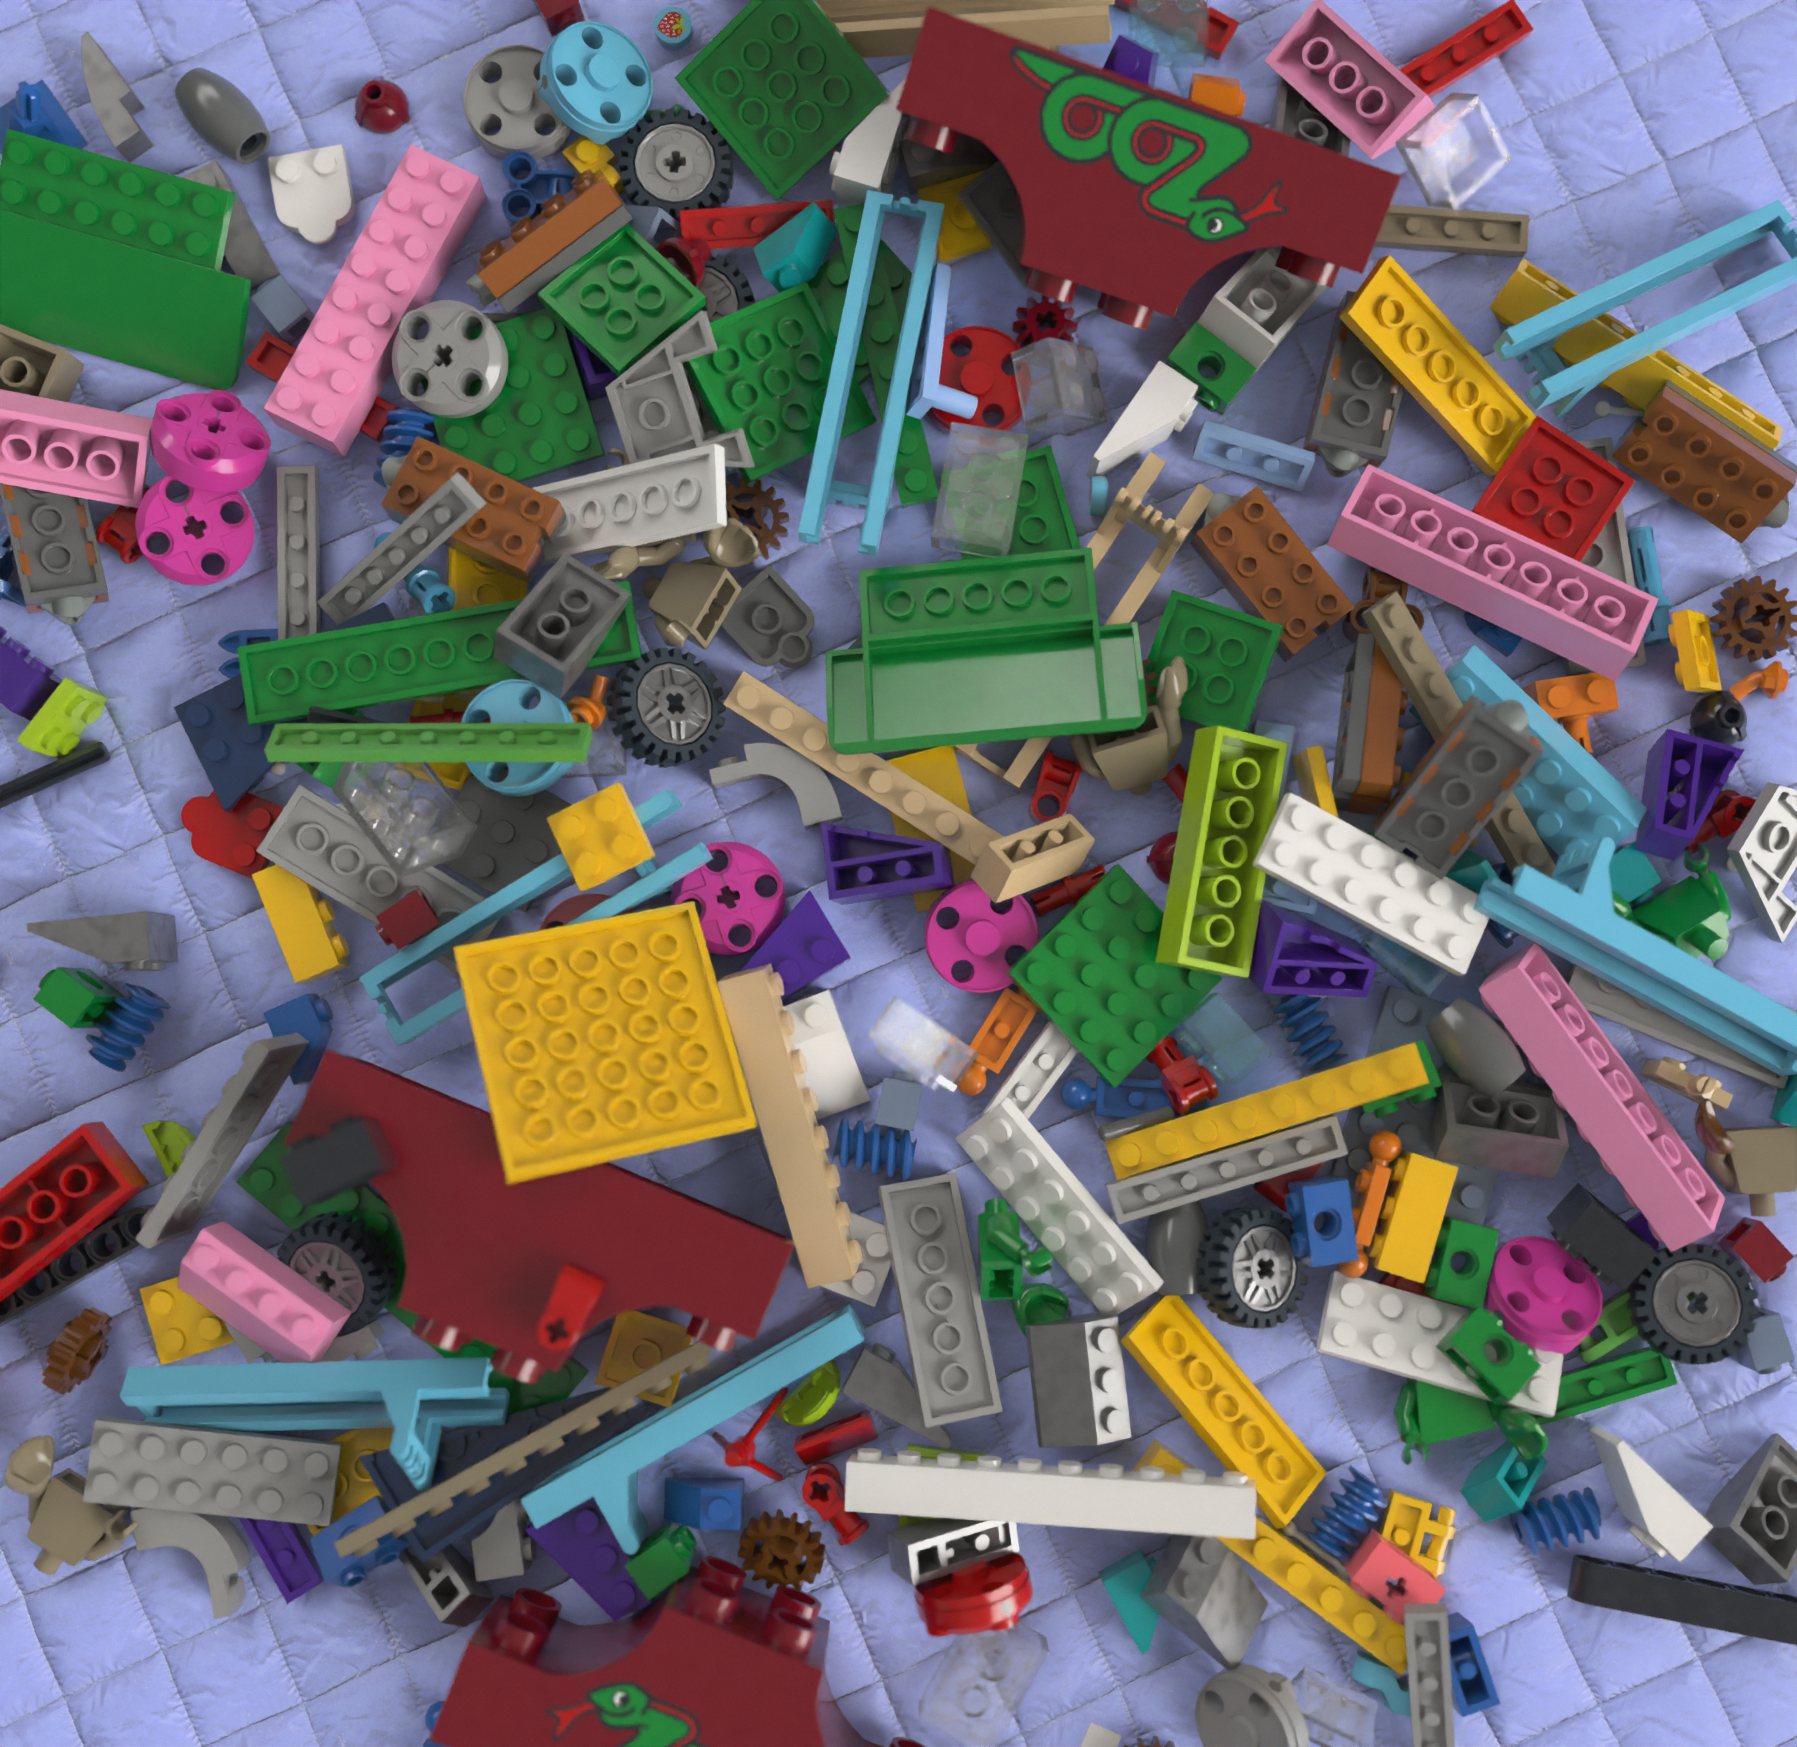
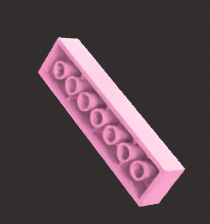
M412 144L409 146L263 408L277 426L345 458L360 427L372 409L376 397L379 396L393 370L392 349L399 331L401 319L407 312L419 309L430 303L487 199L480 177Z
M1370 464L1367 465L1343 509L1327 543L1328 546L1615 682L1636 654L1658 602V598Z
M1533 942L1497 963L1478 989L1481 992L1482 1002L1490 1012L1496 1013L1503 1022L1505 1032L1513 1044L1519 1045L1525 1052L1532 1071L1539 1078H1544L1552 1089V1095L1557 1105L1562 1110L1569 1112L1576 1122V1128L1581 1138L1585 1142L1591 1143L1599 1153L1600 1161L1606 1172L1611 1176L1615 1175L1624 1187V1193L1628 1202L1634 1208H1639L1646 1217L1653 1236L1658 1241H1663L1670 1252H1673L1713 1233L1725 1197L1539 944Z

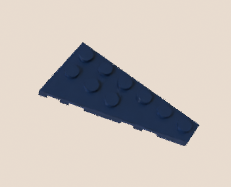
M383 602L325 632L393 621L395 619L388 605ZM241 674L174 707L224 811L229 813L239 804L238 801L252 787L255 788L265 778L264 775L277 763L268 762L264 751L276 723L255 727L248 724ZM307 718L278 723H307Z
M611 1387L507 1415L505 1425L467 1426L441 1434L432 1484L429 1489L607 1392ZM612 1409L597 1417L600 1422L598 1426L578 1436L574 1429L561 1436L564 1444L542 1456L538 1449L524 1457L527 1465L505 1476L503 1471L500 1470L487 1477L491 1485L468 1497L464 1490L451 1497L454 1505L443 1512L431 1517L429 1512L426 1511L415 1517L414 1521L417 1526L406 1531L404 1534L421 1562L435 1555L632 1421L627 1412L623 1411L615 1416ZM390 1448L359 1457L390 1510L424 1493L419 1492L391 1454Z

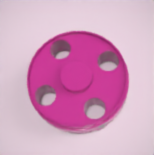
M213 390L209 393L179 395L170 399H163L157 403L150 430V448L158 465L171 477L196 489L222 493L242 490L252 485L259 478L266 465L271 440L263 424L242 406L240 399L236 395L224 390Z
M168 474L146 492L139 504L136 513L135 530L140 550L158 572L181 584L205 586L229 578L243 566L252 550L254 522L249 505L238 491L209 492L186 485L189 488L188 498L180 503L172 502L167 498L166 492L171 484L179 481ZM227 504H237L243 509L244 517L239 523L229 524L221 518V510ZM158 533L164 534L170 541V547L167 552L160 555L151 553L147 547L148 539ZM211 554L222 557L225 562L224 570L214 576L208 575L202 570L203 559Z
M736 842L710 843L706 846L710 854H724L728 859L727 867L720 872H714L704 864L674 882L671 903L672 905H677L688 901H695L701 905L702 913L699 921L708 953L719 956L743 955L762 946L779 926L785 908L783 880L771 860L757 849ZM762 878L772 879L777 885L776 893L767 898L759 896L755 891V884L758 880ZM738 926L746 927L752 935L750 942L742 947L734 946L729 940L731 930Z
M974 879L954 884V887L946 889L931 904L925 920L924 944L929 960L943 979L965 991L987 993L1011 985L1014 982L1005 972L1015 963L1012 964L1005 960L1006 950L1012 945H1021L1026 953L1038 941L1037 921L1030 905L1019 894L1010 898L1009 906L1006 909L995 911L990 907L991 898ZM943 907H952L957 910V919L950 926H942L936 922L937 913ZM959 960L969 961L972 964V970L967 977L959 979L951 974V969L955 962Z
M1524 1236L1511 1240L1494 1254L1484 1302L1487 1310L1493 1312L1503 1323L1502 1328L1514 1339L1521 1340L1527 1346L1559 1354L1570 1353L1593 1330L1602 1311V1294L1596 1277L1580 1257L1578 1260L1574 1259L1558 1245V1242L1543 1237Z

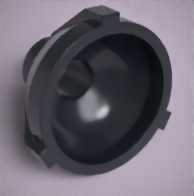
M1721 690L1717 691L1716 694L1704 697L1697 702L1691 712V729H1689L1691 735L1728 746L1737 741H1743L1747 736L1745 709L1737 699L1729 695L1728 691ZM1726 711L1733 715L1732 723L1726 721L1724 716Z

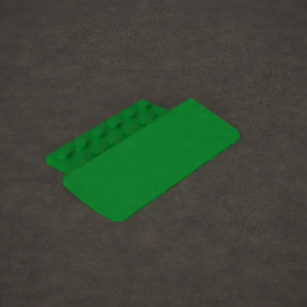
M7 129L0 166V324L39 340L211 389H230L235 385L239 377L245 346L251 288L250 279L221 271L235 193Z
M1092 547L859 570L863 648L826 651L828 740L832 749L843 755L1132 730L1139 727L1147 716L1138 622L1099 626Z

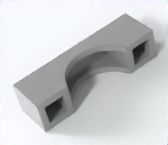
M456 1426V1430L467 1426ZM523 1495L496 1512L492 1524L480 1531L471 1541L476 1582L524 1575L532 1565V1561H535V1540L528 1536V1533L525 1531L527 1528L526 1521H529L530 1517L521 1502Z

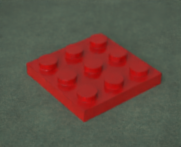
M1537 416L1524 432L1471 512L1581 562L1636 480Z

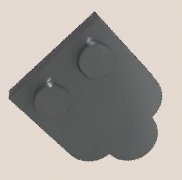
M769 564L740 591L720 626L745 654L759 666L770 667L780 662L788 668H799L805 665L811 658L813 647L808 635L813 629V613Z

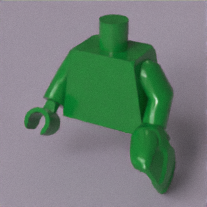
M1698 844V852L1703 858L1700 861L1692 860L1686 850L1684 852L1683 863L1685 868L1691 872H1696L1699 876L1698 879L1689 876L1633 911L1630 904L1623 897L1611 890L1615 914L1695 958L1704 954L1711 960H1717L1727 952L1728 942L1726 940L1729 937V931L1726 923L1731 918L1729 896L1716 872H1710L1707 867L1709 850L1705 845Z
M1001 1198L987 1200L984 1204L985 1213L978 1215L977 1242L981 1301L1011 1299L1016 1321L1022 1333L1026 1336V1325L1064 1318L1069 1306V1299L1065 1293L1049 1284L1031 1283L1025 1286L1022 1283L1023 1264L1029 1275L1032 1277L1040 1276L1052 1269L1051 1264L1048 1263L1053 1259L1052 1254L1045 1246H1041L1032 1252L1028 1249L1029 1244L1020 1238L1018 1213L1008 1212L1006 1200Z
M1408 1377L1407 1383L1401 1387L1394 1409V1416L1400 1439L1406 1443L1401 1458L1407 1465H1410L1412 1461L1409 1450L1418 1451L1421 1454L1422 1463L1425 1464L1429 1456L1427 1444L1496 1428L1495 1421L1503 1435L1524 1459L1538 1458L1547 1450L1548 1436L1531 1415L1522 1409L1502 1404L1496 1406L1488 1400Z

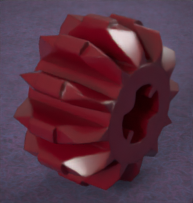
M1042 295L1041 302L1038 303L1035 298L1030 296L1026 301L1027 308L1018 307L1015 315L1018 320L1012 323V331L1019 335L1016 337L1015 342L1020 347L1028 345L1026 350L1028 358L1033 356L1035 351L1041 352L1040 358L1043 362L1047 360L1049 351L1059 358L1063 354L1062 346L1071 347L1074 342L1071 334L1077 331L1078 323L1070 320L1074 315L1073 307L1061 309L1062 301L1055 300L1054 303L1049 302V297ZM1045 322L1050 324L1051 328L1047 327L1044 332L1038 329Z

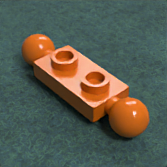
M1007 987L1004 988L965 1051V1054L973 1058L974 1061L972 1065L962 1067L956 1074V1087L962 1094L966 1096L980 1094L986 1086L985 1072L988 1068L999 1074L1038 1011V1008L1029 1001L1030 999L1019 988L1016 993Z
M1382 1130L1371 1137L1369 1150L1373 1156L1372 1163H1367L1366 1170L1361 1169L1356 1179L1355 1192H1359L1355 1208L1352 1207L1359 1260L1336 1264L1340 1273L1349 1278L1362 1276L1368 1268V1257L1364 1249L1365 1246L1370 1247L1392 1170L1388 1168L1389 1162L1395 1160L1401 1152V1141L1391 1131Z

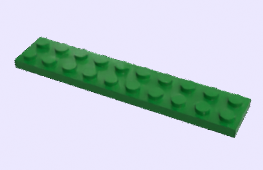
M629 581L615 583L631 593V598L585 670L626 664L642 655ZM524 598L237 647L248 724L255 727L307 718L309 709L313 706L343 712L485 688L505 680H529L493 657L496 630Z
M287 1121L236 1183L293 1231L310 1218L321 1213L326 1215L330 1211H338L339 1216L343 1213L352 1214V1223L358 1218L363 1219L367 1222L364 1228L366 1231L374 1227L379 1232L375 1240L380 1242L385 1239L389 1245L384 1254L393 1253L395 1262L389 1268L397 1269V1277L393 1281L397 1283L396 1288L391 1294V1300L384 1308L412 1330L419 1314L398 1306L406 1280L407 1258L402 1231L387 1201L366 1183L362 1190L351 1189L322 1204L301 1206L279 1157L291 1152L289 1146L284 1144L293 1125L292 1121ZM474 1337L470 1344L461 1343L458 1351L445 1349L425 1341L445 1359L488 1357L491 1361L496 1346ZM572 1356L557 1372L547 1368L545 1375H539L536 1383H528L492 1368V1373H488L487 1386L489 1388L507 1389L510 1394L508 1412L514 1414L567 1399L589 1370Z

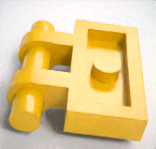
M1390 1489L1387 1499L1388 1505L1384 1510L1378 1533L1438 1577V1574H1443L1446 1561L1443 1560L1448 1539H1453L1456 1527L1453 1525L1456 1509L1441 1505L1437 1519L1429 1518L1433 1504L1428 1500ZM1424 1533H1431L1432 1538L1427 1554L1419 1553Z

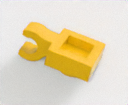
M582 135L562 152L565 160L579 175L587 169H590L593 173L601 169L618 192V195L624 190L621 176L612 167L618 161L615 154L606 144L594 143Z

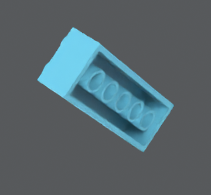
M1475 644L1444 672L1463 706L1471 695H1474L1487 705L1506 700H1516L1524 706L1528 718L1529 733L1540 740L1544 752L1514 788L1513 793L1536 833L1556 853L1562 856L1607 837L1611 838L1615 845H1617L1638 828L1647 808ZM1413 704L1408 711L1426 727Z

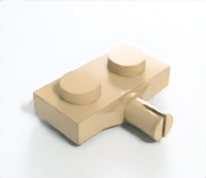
M1663 1057L1661 1060L1646 1061L1640 1074L1641 1076L1698 1104L1702 1099L1708 1098L1711 1100L1714 1110L1728 1109L1733 1095L1720 1089L1722 1086L1720 1081L1699 1074L1698 1077L1685 1071L1687 1067L1685 1064L1669 1057Z

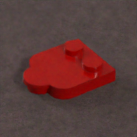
M212 791L209 797L197 796L187 801L182 809L181 819L184 827L193 833L191 845L199 857L253 879L252 874L267 868L270 860L257 853L256 850L284 807L248 792L238 801L239 804L230 813L224 811L215 791Z

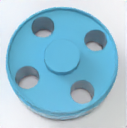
M583 21L561 31L545 50L540 64V79L537 84V91L541 99L550 105L554 113L567 126L586 136L594 143L605 144L611 139L627 134L643 118L652 98L653 80L643 53L627 35L605 23Z
M511 679L495 683L480 692L467 707L461 723H482L488 717H490V723H575L570 714L571 710L562 698L559 699L532 681ZM541 694L538 706L530 709L529 705L532 698ZM465 762L471 773L481 783L507 796H528L539 793L557 782L576 763ZM504 767H508V776L505 780L498 783L499 772Z

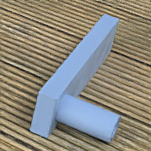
M937 263L933 268L908 395L906 415L921 419L931 407L971 419L977 408V397L939 384L951 267Z

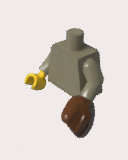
M1708 1098L1702 1099L1697 1107L1694 1126L1697 1137L1706 1147L1705 1165L1719 1184L1726 1188L1727 1192L1740 1195L1749 1194L1751 1216H1776L1774 1193L1794 1192L1797 1189V1126L1774 1125L1724 1129L1715 1115L1711 1100Z

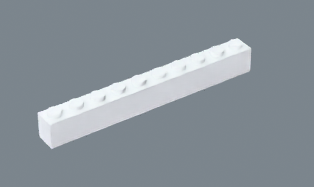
M875 1448L858 1449V1454L853 1453L846 1463L845 1511L1255 1539L1256 1483L1255 1479H1247V1474L1242 1472L1228 1471L1223 1472L1222 1477L1206 1476V1472L1199 1469H1183L1180 1475L1165 1474V1469L1161 1467L1143 1466L1140 1467V1472L1124 1471L1122 1465L1110 1463L1100 1464L1099 1469L1083 1468V1464L1076 1461H1061L1058 1463V1467L1042 1466L1041 1460L1032 1458L1019 1459L1018 1464L1002 1463V1458L996 1456H979L977 1461L961 1460V1455L954 1453L938 1454L937 1459L921 1458L922 1453L917 1451H899L897 1456L882 1455V1450Z

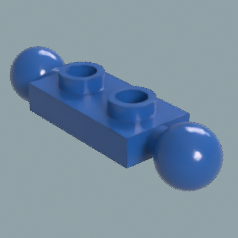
M1097 1076L1096 1088H1091L1084 1080L1071 1079L1061 1089V1099L1065 1106L1072 1110H1081L1087 1107L1089 1103L1095 1104L1094 1116L1128 1118L1166 1106L1172 1107L1175 1112L1167 1092L1162 1087L1161 1081L1124 1078L1116 1088H1112L1100 1076ZM1206 1098L1189 1107V1112L1184 1114V1116L1208 1109L1210 1106L1209 1099Z

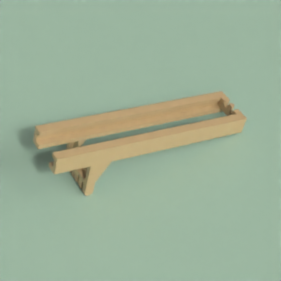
M816 0L862 58L913 55L928 6L1059 53L1060 45L1111 42L1112 26L1109 21V5L1115 4V0Z
M1151 451L1126 489L1124 487L1120 489L1100 527L1086 547H1092L1093 568L1095 570L1128 520L1160 540L1105 625L1131 622L1204 512L1209 500L1215 495L1214 492L1199 483L1175 520L1169 517L1166 521L1161 517L1162 512L1159 510L1154 511V507L1150 504L1147 507L1141 504L1143 497L1166 464L1165 460ZM1053 737L1028 739L1008 770L998 767L980 755V752L975 749L979 743L955 745L953 748L973 763L976 762L982 766L985 771L994 774L997 779L1018 791Z

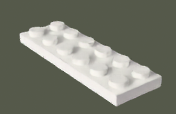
M717 444L706 445L532 488L560 501L566 515V519L553 544L545 541L541 548L545 556L541 566L555 564L564 553L578 559L614 551L624 546L633 547L727 526L724 447Z
M1291 792L1284 795L1252 865L1457 976L1466 974L1489 920V917L1473 909L1478 894L1445 876L1442 880L1438 879L1414 863V859L1398 852L1387 844Z
M1009 1097L964 1129L955 1138L1101 1314L1116 1316L1156 1292L1164 1283Z
M1337 1271L1330 1274L1316 1346L1317 1352L1491 1401L1436 1347L1447 1332L1470 1309L1362 1278H1349ZM1486 1343L1484 1346L1485 1355L1491 1362L1495 1363L1497 1359L1496 1351L1490 1344ZM1529 1347L1534 1353L1533 1358L1541 1367L1510 1402L1503 1403L1502 1405L1516 1407L1526 1412L1550 1418L1555 1416L1564 1354Z

